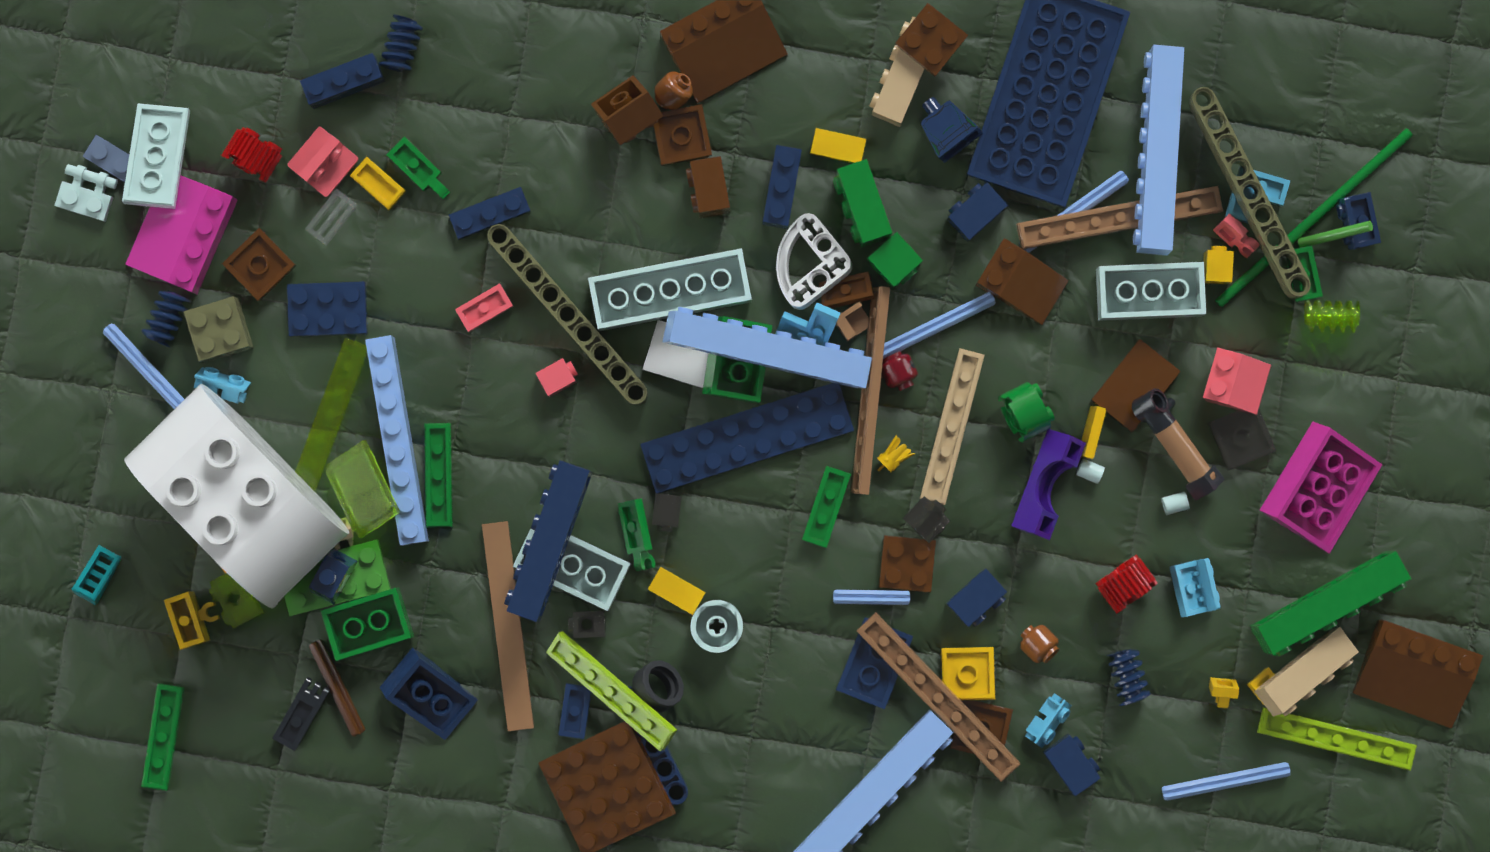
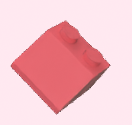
M1217 348L1203 398L1210 403L1257 415L1271 364L1244 354Z

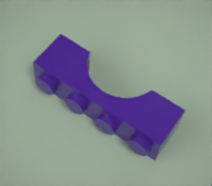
M1051 429L1047 430L1027 486L1024 489L1018 510L1015 513L1012 527L1050 540L1059 517L1051 504L1052 487L1056 479L1064 471L1078 466L1086 442L1071 435Z

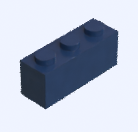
M373 53L300 80L307 101L313 109L386 82L378 60Z
M776 145L763 225L788 229L802 149Z

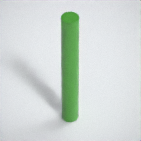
M1366 221L1299 238L1298 244L1300 248L1369 232L1373 230V225L1371 221Z

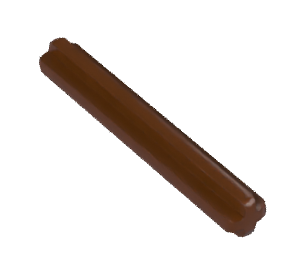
M320 639L311 643L309 648L351 735L357 736L365 731L363 722L324 641Z

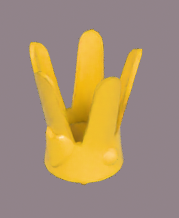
M895 435L886 451L877 457L883 464L878 471L886 467L892 472L901 462L915 455V453H911L910 449H906V444L898 447L900 438H897V435Z

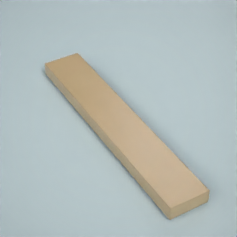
M959 348L920 495L922 500L941 505L946 504L985 356L983 354Z

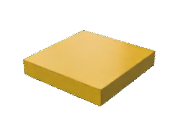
M994 647L941 648L942 681L961 701L995 700Z

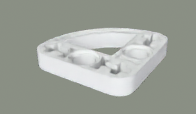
M807 213L801 215L789 227L778 249L776 261L778 282L789 304L797 310H803L848 276L852 270V262L849 256L814 214ZM806 221L813 223V227L818 235L814 237L808 229L804 230V223ZM801 235L821 259L822 263L792 286L789 278V259L793 246ZM822 239L831 241V248L826 252L819 251L817 247ZM839 259L841 262L846 260L843 270L837 268L832 272L835 276L832 279L825 269L828 267L832 271L836 268V260ZM820 274L825 275L827 278L826 284L823 287H815L813 285L814 277ZM808 283L811 290L815 292L813 295L807 291V288L804 286ZM805 291H807L803 295V298L805 299L803 302H800L798 300L793 302L796 299L794 295L796 292L803 294Z

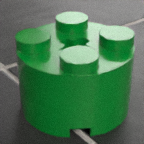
M1025 382L998 396V401L1003 400L1005 406L1000 409L1013 434L1019 432L1022 436L1018 439L1020 442H1025L1050 429L1051 422L1055 420L1052 410L1049 406L1045 407L1041 399L1043 393L1037 383L1031 385L1029 382Z

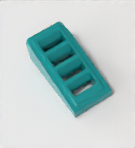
M98 545L72 588L74 594L97 605L122 557ZM102 556L112 563L109 566L99 561V557ZM95 565L105 570L106 573L103 575L94 570ZM92 575L101 581L97 584L88 579L89 576ZM86 584L89 587L95 589V591L91 593L85 590L83 587Z

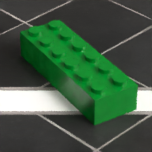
M1384 551L1250 625V628L1263 652L1279 657L1292 650L1290 645L1299 642L1303 644L1315 637L1314 632L1318 630L1327 631L1338 624L1336 620L1346 617L1348 619L1360 613L1359 607L1368 604L1372 606L1384 599L1383 594L1396 593L1407 586L1405 582L1412 578L1396 551Z

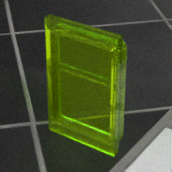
M362 440L326 465V475L352 530L357 533L359 538L365 537L400 513L366 440Z

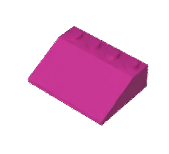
M180 175L175 209L149 208L125 265L198 294L238 200L231 195Z
M1312 422L1260 511L1330 554L1382 467V464L1330 427Z

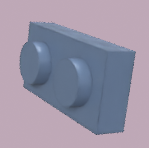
M95 135L83 157L125 182L129 154Z

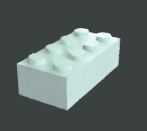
M1204 262L1099 266L1096 269L1098 321L1202 317L1206 314Z
M530 529L513 567L517 568L518 564L523 565L526 555L522 554L527 539L532 540L535 530ZM571 535L553 585L609 611L631 563Z

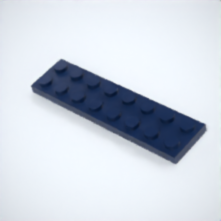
M831 383L642 443L641 448L657 494L854 431L840 385Z

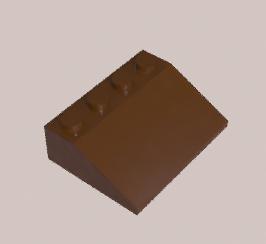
M716 0L660 31V36L680 73L690 78L693 88L692 95L697 104L788 55L761 0Z
M1377 620L1352 693L1452 728L1475 681L1483 655L1385 620Z

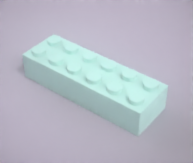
M742 248L588 278L599 331L668 318L669 311H678V307L694 310L693 313L752 302Z

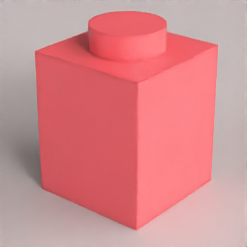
M562 358L536 372V375L547 395L551 397L577 383L574 377L578 373L571 361L566 363Z

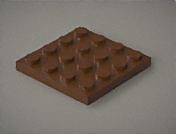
M625 721L538 762L581 852L600 850L676 813L637 731Z

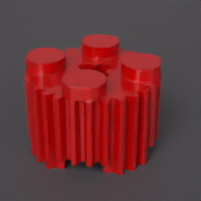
M242 127L241 130L237 129L221 156L225 159L232 157L234 159L232 162L234 166L248 174H260L259 180L266 183L282 157L280 154L282 148L270 141L261 142L258 139L260 135L248 127Z
M1136 554L1095 584L1117 614L1125 609L1128 604L1149 592L1158 583L1141 558Z

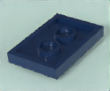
M365 281L287 284L290 337L368 334Z
M864 617L862 624H864L869 618ZM892 628L910 646L913 636ZM858 633L836 690L885 709L898 674Z

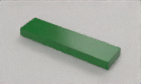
M451 423L424 424L426 527H453Z
M157 684L141 787L164 791L169 790L185 687Z

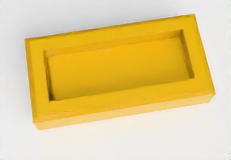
M816 128L810 154L848 163H856L862 161L866 139Z
M368 157L350 175L351 178L388 210L406 192Z
M1090 406L1081 440L1086 442L1081 458H1094L1106 408Z
M662 567L659 568L648 588L651 592L692 615L706 593Z

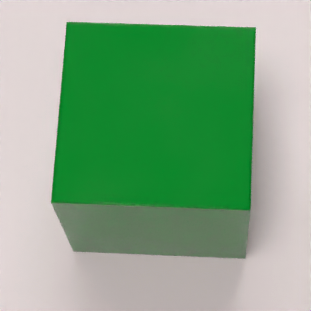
M896 232L871 254L866 262L893 290L900 283L904 285L918 272L916 268L922 264L923 260Z

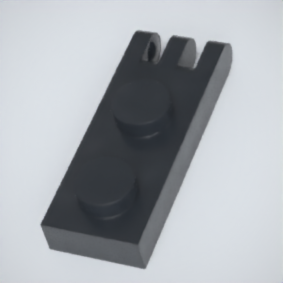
M309 677L304 681L272 738L293 751L298 749L330 692V689L325 687L321 695H318L317 692L321 687V684L318 682L315 683L312 690H309L308 687L312 682V679Z

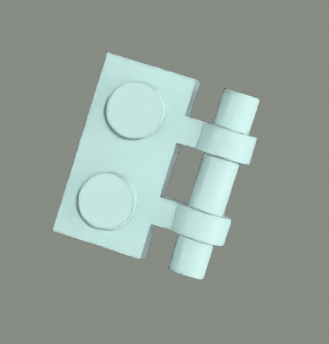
M68 164L65 174L73 176L74 180L72 184L62 181L54 206L106 222L113 197L104 194L106 187L115 189L118 179L111 178L109 174L104 172L98 174L89 171L85 166L78 165L76 167ZM84 180L96 183L95 190L83 188Z

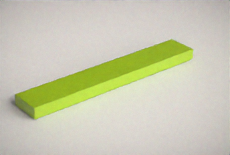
M563 631L559 632L546 653L660 752L665 750L677 729Z
M1263 707L1257 733L1410 771L1417 747L1414 744L1293 714L1272 716L1265 707Z

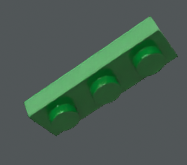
M826 466L802 540L827 548L851 476L850 473Z

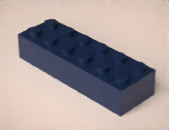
M561 460L558 465L553 464L548 478L552 480L550 489L544 490L540 500V504L544 505L540 515H535L531 529L535 530L532 540H526L522 554L526 555L523 565L518 564L513 577L514 580H517L514 590L509 589L504 602L508 606L507 612L535 622L541 621L593 472Z

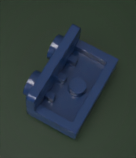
M1371 192L1338 199L1339 205H1336L1337 216L1339 220L1343 221L1344 227L1366 221H1371L1373 225L1372 231L1342 238L1343 243L1348 245V249H1358L1381 243Z

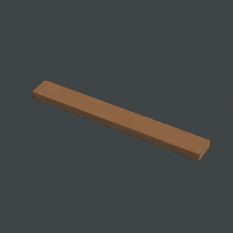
M1218 186L1176 194L1174 221L1223 212ZM1140 200L1017 223L1020 246L1022 249H1028L1138 228V219H1135L1136 204L1140 203Z
M883 286L873 287L875 299H871L865 356L872 357L866 388L861 390L851 492L854 494L869 495L890 295V287Z
M504 521L482 524L508 731L534 728L521 618L518 615L507 612L508 606L504 604L509 589L514 590L516 580L513 579L515 570L513 567L509 523Z
M876 612L857 629V632L1001 782L1020 765V762Z

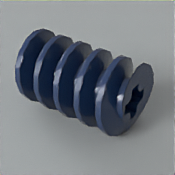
M393 15V18L398 22H391L390 27L396 32H388L387 37L393 42H385L384 47L390 52H382L381 57L386 61L379 62V65L389 70L403 72V70H411L412 68L405 62L406 60H414L415 57L408 52L417 50V47L411 42L420 40V37L414 32L422 31L423 27L410 18Z
M169 290L159 291L158 294L164 300L154 301L159 310H150L149 313L155 320H146L145 322L151 329H142L141 332L147 338L170 348L165 340H174L175 337L169 331L179 330L173 322L183 321L178 311L184 312L188 310L182 302H191L192 300Z
M1127 649L1106 655L1107 657L1115 658V660L1109 663V667H1117L1118 669L1111 674L1112 677L1120 678L1114 684V687L1123 688L1121 692L1116 694L1117 697L1125 698V701L1119 704V706L1143 701L1151 694L1150 691L1142 690V688L1148 685V682L1146 680H1139V678L1145 675L1144 670L1136 669L1143 664L1141 660H1134L1140 654L1139 650Z

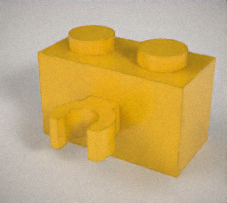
M194 591L164 600L180 650L210 641L204 620L215 622L220 619V615L214 617L208 615V609L215 606V602L204 604L200 610Z

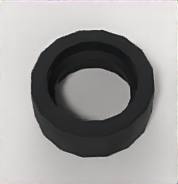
M661 660L652 661L638 670L632 679L633 692L657 713L667 711L680 702L683 696L684 685L682 678L677 670L667 662ZM649 674L655 675L662 680L667 690V700L659 698L652 691L649 684Z

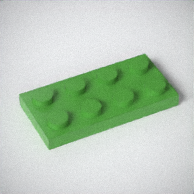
M378 539L338 550L358 562L335 604L391 589ZM325 556L284 596L289 616L333 605L314 595L309 589Z

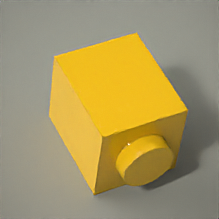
M1211 246V250L1204 252V277L1206 284L1229 285L1232 283L1234 251H1227L1226 246Z

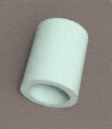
M1083 458L1076 475L1098 484L1105 467Z
M1185 492L1161 498L1166 515L1190 509Z

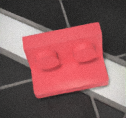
M319 126L289 161L288 167L324 197H328L358 162L359 158L338 139Z

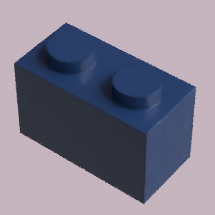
M978 183L967 193L970 196L968 200L963 204L959 200L948 210L951 215L947 220L967 242L1008 206L988 183H985L983 186Z
M984 568L946 604L967 627L971 624L976 627L986 618L984 612L990 607L995 610L1006 600L1003 595L1007 591Z
M1067 734L1045 749L1043 753L1070 792L1076 796L1100 779L1097 772L1101 769L1092 757L1087 759L1082 751L1085 747L1077 736L1072 738L1071 735Z

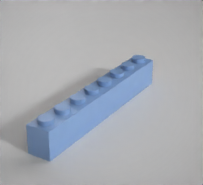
M1153 45L1144 56V68H1148L1147 77H1144L1142 92L1146 93V103L1143 102L1141 106V118H1145L1144 128L1140 129L1139 143H1143V153H1139L1138 169L1142 170L1141 178H1138L1136 184V194H1140V203L1136 204L1135 219H1138V229H1135L1133 234V245H1137L1136 253L1168 255L1173 250L1184 47Z
M678 307V311H669L663 343L853 388H866L872 357L864 356V351L849 348V352L840 350V345L825 342V346L817 345L816 339L801 337L800 340L792 339L791 333L777 331L776 334L767 333L768 328L758 325H752V329L742 327L743 322L728 319L726 323L718 321L719 316L703 313L701 317L693 315L694 310Z
M389 335L366 339L400 546L428 542L429 538L395 337Z
M928 710L793 852H843L842 849L848 842L853 845L862 835L860 830L866 824L871 826L880 817L878 811L884 805L889 807L898 798L896 792L902 786L907 788L917 778L914 773L920 767L926 769L935 759L932 756L938 748L944 750L953 739L950 736L953 732L931 710Z

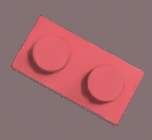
M499 283L455 310L467 331L471 332L514 306Z

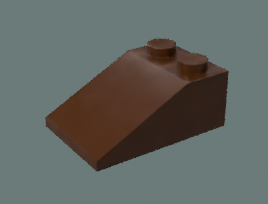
M1004 238L977 281L976 286L987 293L990 292L997 299L1042 325L1069 280L1024 249Z

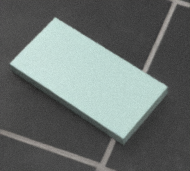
M137 104L122 198L124 204L175 209L190 117L189 108Z

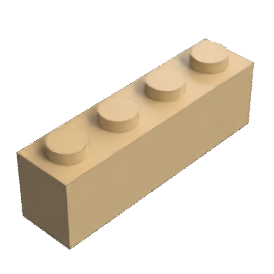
M912 17L910 23L905 21L899 36L904 33L916 17ZM895 45L889 58L894 62L890 70H884L879 82L883 84V88L880 94L875 92L869 107L874 108L872 116L900 127L924 68Z
M1341 627L1329 630L1254 692L1272 716L1280 714L1286 716L1297 708L1295 703L1301 698L1304 701L1315 694L1314 688L1320 683L1325 685L1335 677L1333 673L1338 668L1343 670L1354 662L1352 657L1359 651Z

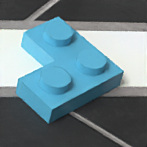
M1241 166L1238 169L1237 176L1243 175V168ZM1254 170L1270 203L1282 207L1290 180ZM1245 187L1243 190L1244 196L1247 199H1254V190L1250 187ZM1232 192L1225 217L1230 213L1239 221L1248 223Z
M816 303L809 321H806L785 311L776 332L791 333V338L800 340L801 337L816 339L817 345L825 346V342L828 343L840 312Z

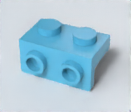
M1209 558L1169 567L1181 617L1220 609V597L1216 590L1213 577L1214 571Z

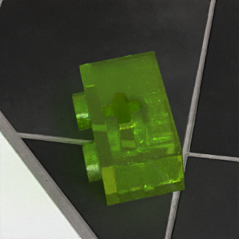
M227 573L209 582L212 587L209 589V592L216 603L220 602L224 610L221 612V616L227 626L231 625L232 628H238L265 614L259 601ZM231 593H233L234 595L239 594L240 599L237 600L238 605L236 603H230L229 600L233 598Z

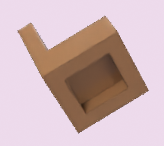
M858 302L841 313L837 320L836 326L847 342L868 329L869 318L862 309L861 303Z

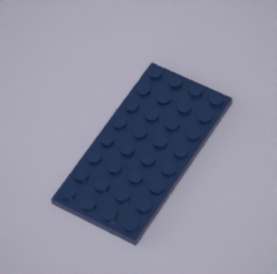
M1025 0L981 130L983 134L979 136L966 176L1062 208L1066 207L1130 11L1097 0Z

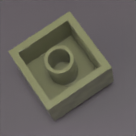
M232 296L184 311L199 362L207 363L254 348L238 298Z

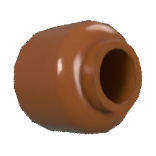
M675 71L667 73L655 86V99L664 109L676 110L681 108L693 94L690 78L683 73Z
M1030 625L1021 634L1023 640L1020 648L1035 663H1047L1059 651L1057 647L1059 639L1045 625H1038L1035 628Z

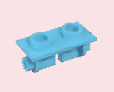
M202 367L194 376L196 378L194 388L203 384L216 394H218L219 389H222L221 398L236 404L245 402L247 396L245 391L251 385V382L244 380L239 375H226L213 367Z
M1055 693L1052 697L1049 696L1039 710L1047 717L1042 720L1035 716L1026 729L1025 737L1041 748L1045 744L1048 745L1056 734L1055 729L1060 723H1064L1069 717V709L1072 705Z

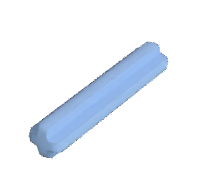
M834 590L833 602L835 604L908 605L910 603V592Z

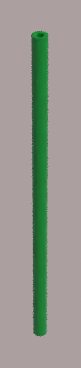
M1407 128L1403 130L1287 235L1291 244L1297 241L1336 206L1338 199L1346 197L1413 136L1412 132ZM1265 255L1215 299V302L1221 308L1269 266Z

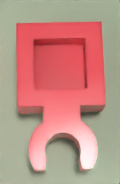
M1230 213L1213 229L1231 248L1236 245L1239 252L1246 258L1260 246L1254 238L1246 235L1248 230Z

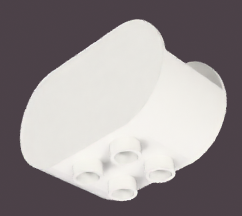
M200 384L124 458L126 465L144 488L217 564L248 593L269 608H274L331 549L349 534V530L335 512L229 404L203 384Z

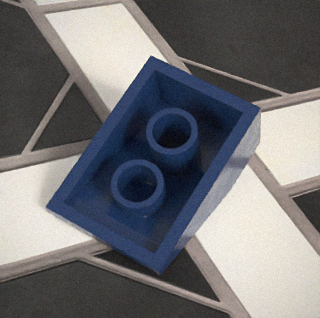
M413 647L380 686L387 700L444 740H446L478 701L475 696Z

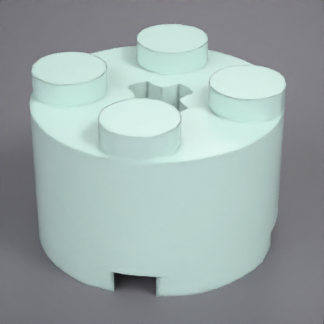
M711 600L702 604L694 612L690 625L691 634L701 648L714 653L724 652L731 649L739 641L743 631V620L737 608L731 603L723 600ZM714 619H719V622L725 625L724 628L720 629V633H715V630L709 627L710 624L714 623Z

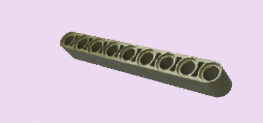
M1208 87L1198 88L1189 98V108L1283 292L1291 299L1300 298L1309 292L1311 286L1310 279L1217 97ZM1196 96H1205L1208 100V105L1205 107L1198 105ZM1209 118H1215L1219 121L1220 128L1218 130H1213L1208 126ZM1221 141L1230 143L1232 148L1230 153H1224L1220 149ZM1233 164H1239L1243 168L1242 176H1236L1232 173L1231 167ZM1245 187H1250L1254 190V199H1247L1244 196L1243 190ZM1257 210H1262L1266 213L1267 220L1265 223L1257 221L1255 217ZM1269 233L1277 235L1279 239L1277 246H1272L1268 243L1267 235ZM1281 256H1285L1290 260L1289 269H1283L1280 266L1279 259ZM1295 279L1302 283V291L1300 293L1292 290V280Z
M497 224L492 226L487 236L494 249L622 396L632 405L643 404L647 400L648 390L641 380L505 225ZM497 231H505L507 238L505 242L498 244L493 240L494 234ZM515 250H521L524 253V258L519 263H513L510 260L511 253ZM539 270L541 272L540 280L536 283L529 282L527 280L529 271ZM549 289H555L558 292V297L554 302H547L544 299V294ZM567 308L575 311V317L570 322H565L561 319L562 311ZM589 328L592 331L590 340L585 342L579 340L578 332L580 329ZM600 347L609 350V357L604 361H598L595 358V351ZM623 367L626 370V376L623 380L617 381L612 378L614 368ZM634 386H639L643 389V396L639 400H632L629 397V390Z

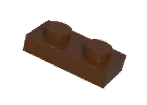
M868 271L846 276L821 296L822 305L832 309L875 299L871 274ZM827 281L820 282L819 287H823Z

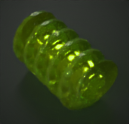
M1309 300L1305 301L1304 324L1308 325L1310 333H1313L1315 326H1319L1321 333H1324L1326 326H1329L1331 333H1334L1336 326L1340 327L1341 333H1345L1346 327L1350 326L1351 332L1355 333L1359 325L1360 303L1358 300L1354 306L1352 301L1347 300L1344 307L1340 300H1336L1333 306L1330 300H1326L1323 307L1319 300H1315L1313 306H1311Z

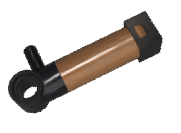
M1154 388L1133 400V413L1138 420L1149 425L1187 479L1188 483L1185 487L1196 501L1215 491L1225 479L1215 465L1209 467L1170 412L1176 404L1175 400L1172 398L1167 399L1161 390Z

